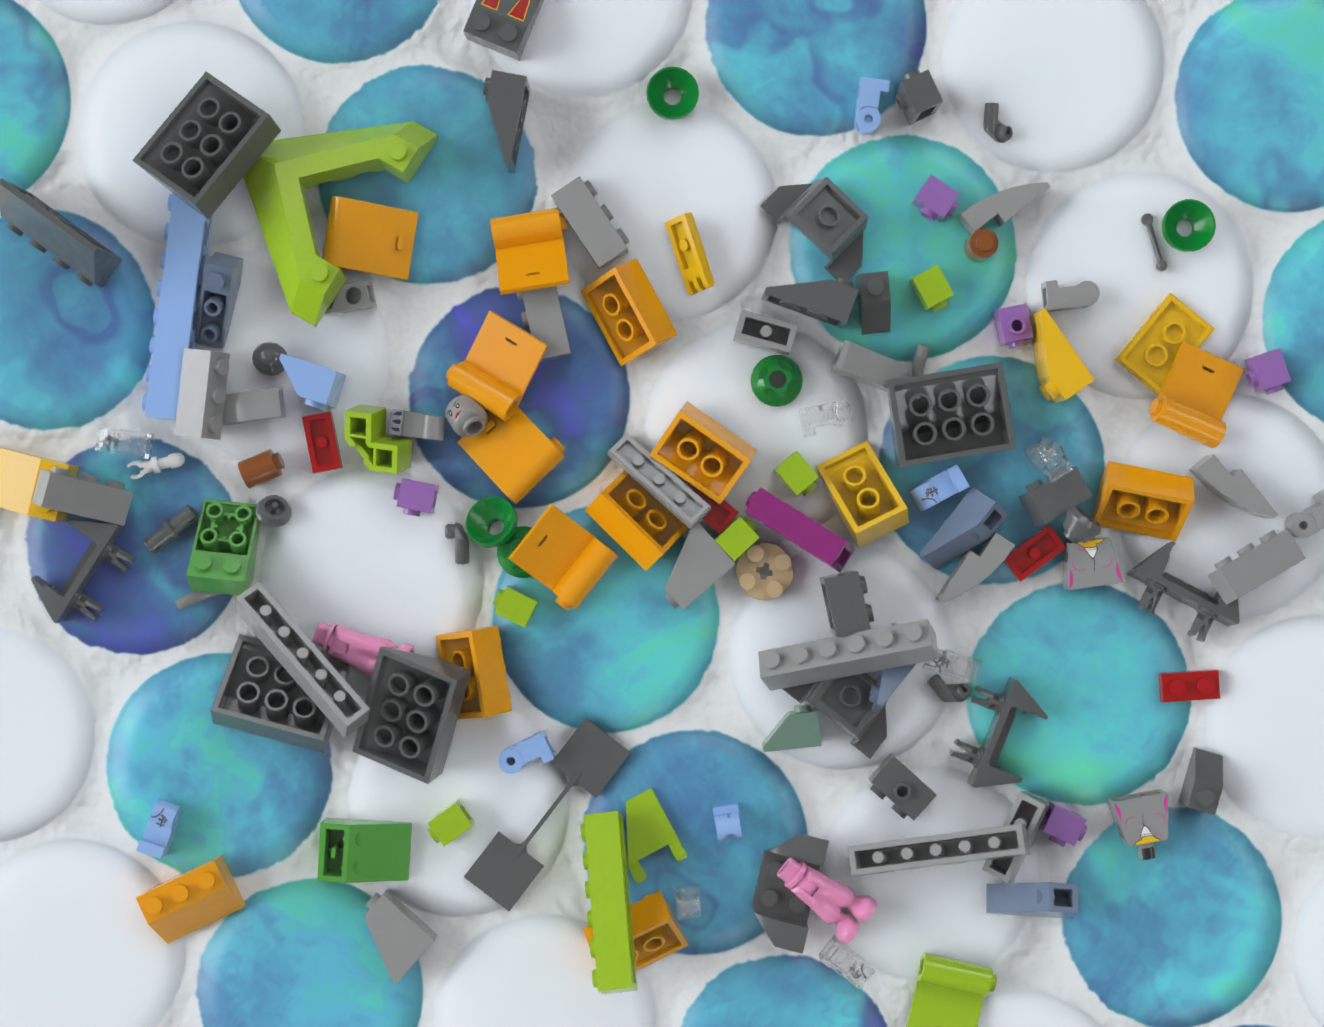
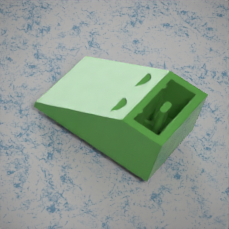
M204 499L186 574L192 591L240 595L251 587L255 571L260 521L256 516L257 504Z
M325 818L320 823L317 881L340 883L408 881L412 823Z

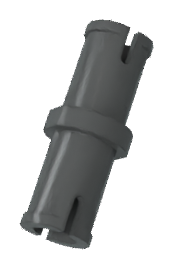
M187 504L174 517L165 519L159 529L143 540L145 546L151 552L153 551L154 554H157L170 541L179 539L182 536L181 532L199 520L198 512Z

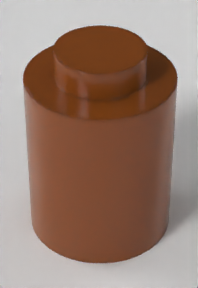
M979 229L966 240L964 251L970 260L983 262L997 251L999 241L993 231Z
M271 449L238 462L242 479L249 489L282 476L281 469L285 468L279 452L274 454Z

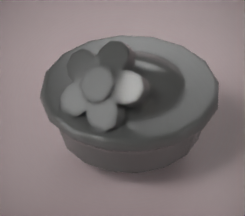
M262 343L253 351V365L262 374L269 376L278 375L285 370L279 359L281 353L287 355V352L277 343Z
M278 495L266 496L256 506L258 520L269 527L285 525L292 515L287 501Z

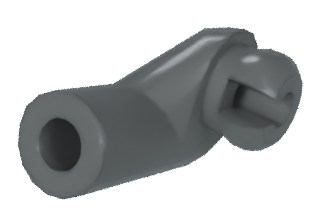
M985 103L984 131L998 143L1010 140L1013 130L1010 126H1006L998 120L999 104Z
M448 523L445 526V537L447 539H455V563L461 565L468 564L469 540L465 530L460 523Z
M938 674L933 675L926 682L943 702H963L970 696L971 691L967 684H946Z

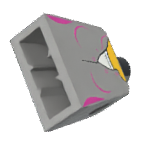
M1094 537L1086 543L1081 541L1077 544L1073 542L1064 543L1067 548L1063 552V589L1075 590L1124 583L1110 538Z
M1161 789L1107 798L1121 841L1127 846L1137 845L1140 860L1156 858L1154 842L1168 839V793Z

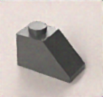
M888 271L859 274L856 277V288L859 290L857 297L861 335L890 332L891 297Z
M1194 747L1178 802L1186 807L1215 815L1223 789V756Z

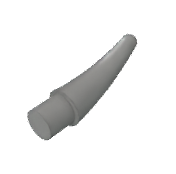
M918 344L916 354H914L913 377L923 375L930 348L925 344Z
M194 591L184 594V597L174 602L178 610L181 611L203 600L221 594Z

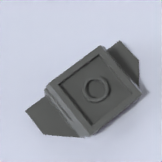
M828 177L816 180L811 184L779 186L760 206L778 224L787 217L830 259L824 268L836 280L837 278L848 280L862 266L863 231L866 228L868 216Z
M867 673L783 688L786 693L800 704L807 700L853 737L850 744L869 759H871L887 737L886 703L878 713L871 712L873 702H869V695L872 685H877V681Z
M799 834L774 848L764 850L751 907L775 947L803 954L809 929L807 921L810 913V907L784 885L785 881L777 876L779 869L791 857L796 862L803 861L806 865L819 871L820 866L824 865L829 840Z

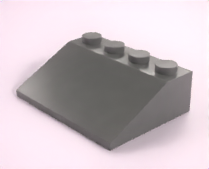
M205 72L132 161L188 206L209 220L281 132V129L268 113L208 72Z
M2 178L0 179L1 217L9 222L7 227L19 236H22L24 233L32 238L30 244L41 252L50 251L55 255L53 261L66 270L70 267L79 272L76 277L91 287L93 284L103 287L123 259L32 193Z
M1003 362L887 381L892 439L898 467L1016 448Z
M239 634L211 708L213 724L325 753L334 725L260 639ZM325 657L346 681L350 665Z
M383 646L380 647L365 704L370 708L368 721L358 728L352 751L426 784L432 782L443 773L471 670L447 660Z

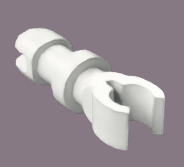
M173 453L163 458H158V456L151 457L150 461H132L127 465L128 468L132 465H137L139 468L143 467L144 469L140 470V474H132L130 478L138 479L153 471L157 474L161 473L162 469L181 467L185 462V457L181 453Z

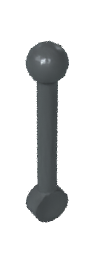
M1149 213L1144 214L1141 217V223L1147 227L1157 259L1156 268L1159 271H1165L1167 263L1162 258L1151 224L1154 220L1153 216Z

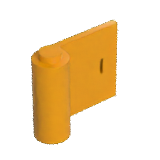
M333 196L331 197L322 259L338 267L342 272L343 270H354L408 280L419 212Z
M559 208L490 218L501 295L570 284L562 231L568 230L567 220L563 213H559Z
M490 310L466 360L458 364L454 363L449 368L446 374L448 379L447 385L462 395H468L484 409L507 421L519 406L549 345Z
M1183 341L1158 397L1152 401L1149 407L1151 421L1210 448H1216L1224 438L1227 428L1226 423L1221 421L1244 368Z
M517 407L514 414L507 421L488 412L487 423L480 434L473 437H462L457 442L515 504L519 503L566 457L562 453L566 448L555 437L549 440L519 407Z
M550 504L509 556V560L552 590L558 596L555 601L569 611L571 607L577 610L619 555L553 504Z

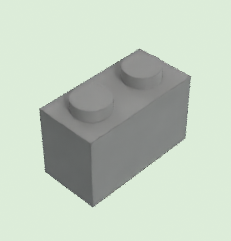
M742 309L733 341L788 356L792 349L798 325Z

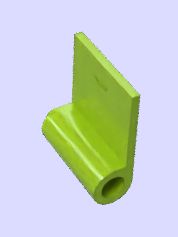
M924 952L919 964L906 1027H978L983 998L989 992H994L997 976L993 975V970L989 967Z

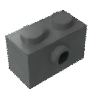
M917 69L903 76L904 80L899 83L900 86L895 93V98L908 124L911 125L935 114L943 100L929 69L922 73Z
M1064 465L1048 473L1051 477L1043 483L1041 479L1030 483L1025 487L1027 492L1018 496L1035 526L1046 524L1067 512L1068 508L1075 507L1093 497L1076 466L1068 469Z
M891 753L868 777L869 781L873 784L870 789L882 800L887 796L894 803L891 808L903 819L908 815L914 821L937 796L933 790Z

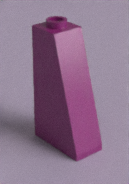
M761 487L757 492L753 491L746 501L745 505L747 508L745 512L839 573L855 550L846 540Z

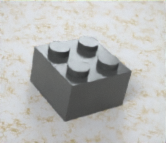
M854 570L819 577L831 633L837 637L871 629L870 622L874 621L871 605L865 603L863 594L868 593L865 577L859 575V572Z

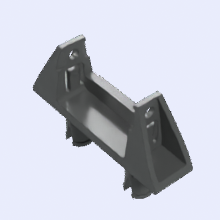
M68 520V524L78 529L94 542L87 548L66 581L63 590L43 580L40 576H32L31 581L54 623L65 622L74 608L95 622L100 616L93 609L104 611L105 606L85 594L88 584L104 560L109 561L123 570L124 573H127L131 568L123 560L133 563L136 561V557L131 556L116 546V541L126 525Z
M1173 541L1162 546L1127 572V575L1146 585L1139 604L1136 606V609L1142 610L1147 605L1145 614L1154 615L1162 594H1166L1195 609L1197 615L1187 635L1189 637L1195 636L1198 632L1196 638L1198 641L1205 642L1214 620L1226 626L1237 625L1240 622L1238 599L1226 605L1218 591H1216L1212 598L1200 589L1164 572L1170 558V553L1175 545Z
M1009 677L1004 692L1001 695L977 685L975 690L986 696L987 699L972 696L971 703H976L993 710L994 717L980 748L955 739L953 743L964 749L965 752L950 750V756L973 764V769L967 783L974 788L1022 782L1023 778L1005 771L1004 767L998 768L994 766L995 761L999 758L1015 718L1017 708L1023 710L1024 714L1028 712L1046 720L1048 716L1019 681L1012 677Z

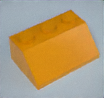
M637 258L612 268L580 291L620 366L626 365L678 335Z
M687 401L660 438L650 456L718 504H721L758 450Z
M1108 461L1099 482L1092 518L1102 527L1176 541L1195 502L1193 478Z
M625 471L585 509V512L645 571L688 529L681 520Z
M498 626L436 635L439 659L447 660L471 670L458 719L486 718L512 711Z
M222 855L152 887L136 897L148 925L167 944L246 907Z
M661 891L649 894L631 905L636 971L688 946V942L674 913ZM587 926L583 928L589 945L590 940H594L593 928Z

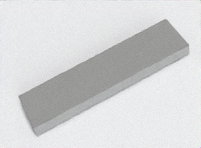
M628 433L607 452V456L691 530L711 511V506L667 467L651 457L650 452Z

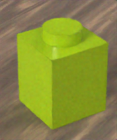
M939 265L922 272L909 281L924 311L932 308L936 312L948 306L950 303L947 299L954 296Z
M798 451L792 453L774 469V472L795 496H798L800 493L806 496L817 486L814 481L819 476Z
M739 516L714 540L735 561L760 538L756 534L759 528L749 517L743 520Z
M507 586L505 590L499 589L492 604L496 606L494 613L525 628L539 600L511 586Z
M458 799L432 817L427 823L430 827L427 830L436 843L441 842L445 847L470 829L475 821Z

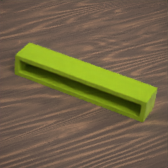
M619 811L584 815V823L580 825L582 841H586L587 852H583V866L585 870H588L589 881H585V893L587 899L591 900V910L587 911V921L589 928H593L594 940L589 942L590 954L592 958H595L596 969L592 970L593 987L597 988L601 994L638 991L623 815Z

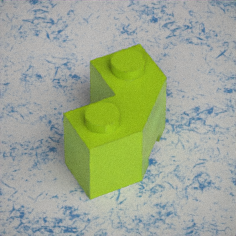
M359 404L345 410L344 439L351 448L355 447L365 459L363 462L370 471L399 474L411 467L412 439L386 436V407Z

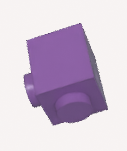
M930 175L912 204L921 209L920 214L932 222L936 219L941 222L945 216L951 218L956 211L959 203L955 200L960 193L933 175Z
M1026 303L998 309L993 312L1000 346L1008 344L1009 349L1026 346L1025 340L1033 338Z
M1280 348L1244 360L1248 370L1246 371L1247 382L1251 388L1254 387L1255 392L1265 390L1266 395L1283 390L1282 384L1291 381Z
M402 478L401 483L396 484L393 499L397 500V507L404 508L403 514L420 517L421 512L434 513L439 485Z
M1049 801L1051 805L1039 829L1050 835L1048 840L1062 847L1066 843L1075 846L1077 840L1081 841L1086 833L1087 826L1085 823L1087 820Z

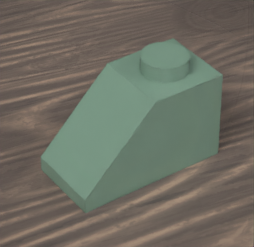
M809 704L793 706L794 711H787L762 742L763 751L770 752L822 746L819 717L816 708L811 709Z

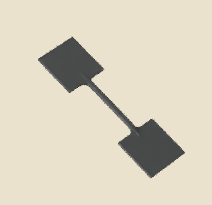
M585 718L551 762L568 778L567 786L524 842L514 843L498 831L465 874L464 878L507 911H510L544 867L543 864L527 852V844L571 787L581 786L597 798L631 752Z

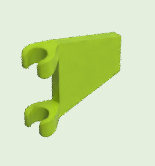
M652 788L626 801L628 867L635 882L641 883L646 880L647 874L639 862L640 859L666 845H669L678 862L687 857V852Z

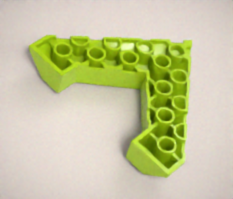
M415 121L273 140L245 174L244 180L292 314L316 327L347 280L341 269L321 258L305 189L317 187L316 184L329 181L338 182L354 178L357 174L369 171L374 173L382 170L409 184L439 136Z

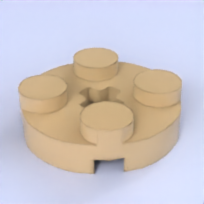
M759 543L749 547L739 557L736 565V576L739 585L746 594L755 599L770 600L781 596L789 588L793 579V566L791 558L782 548L771 543ZM764 563L770 564L769 569L773 571L772 576H766L765 580L760 579V573L756 572L757 567H763Z

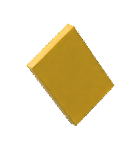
M1168 293L1114 360L1158 396L1182 342L1185 341L1200 348L1215 328L1172 293Z

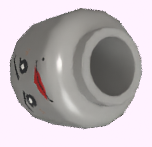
M460 395L453 398L445 411L448 423L454 432L462 437H473L480 434L485 428L488 419L486 410L468 395Z

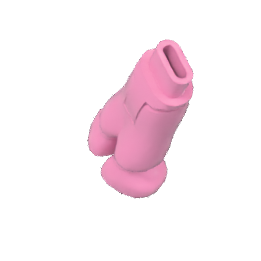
M319 622L312 639V643L322 646V651L354 667L370 678L373 675L380 647L383 646L414 653L415 646L410 643L397 647L389 639L363 634L335 623L330 626Z
M790 857L777 873V876L785 881L784 885L807 904L827 924L835 923L836 937L843 944H848L854 939L859 929V923L853 916L842 911L841 908H848L862 922L867 921L876 910L877 902L869 895L855 896L850 887L827 877L806 865L803 861L798 863Z

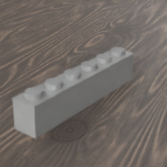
M260 581L236 597V613L344 738L368 721L370 708Z
M928 619L758 651L760 678L770 691L939 659L936 632Z
M1024 824L848 846L852 876L1030 855L1027 830Z

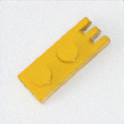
M692 212L684 213L665 222L688 294L695 295L706 290V288L713 287L715 284Z

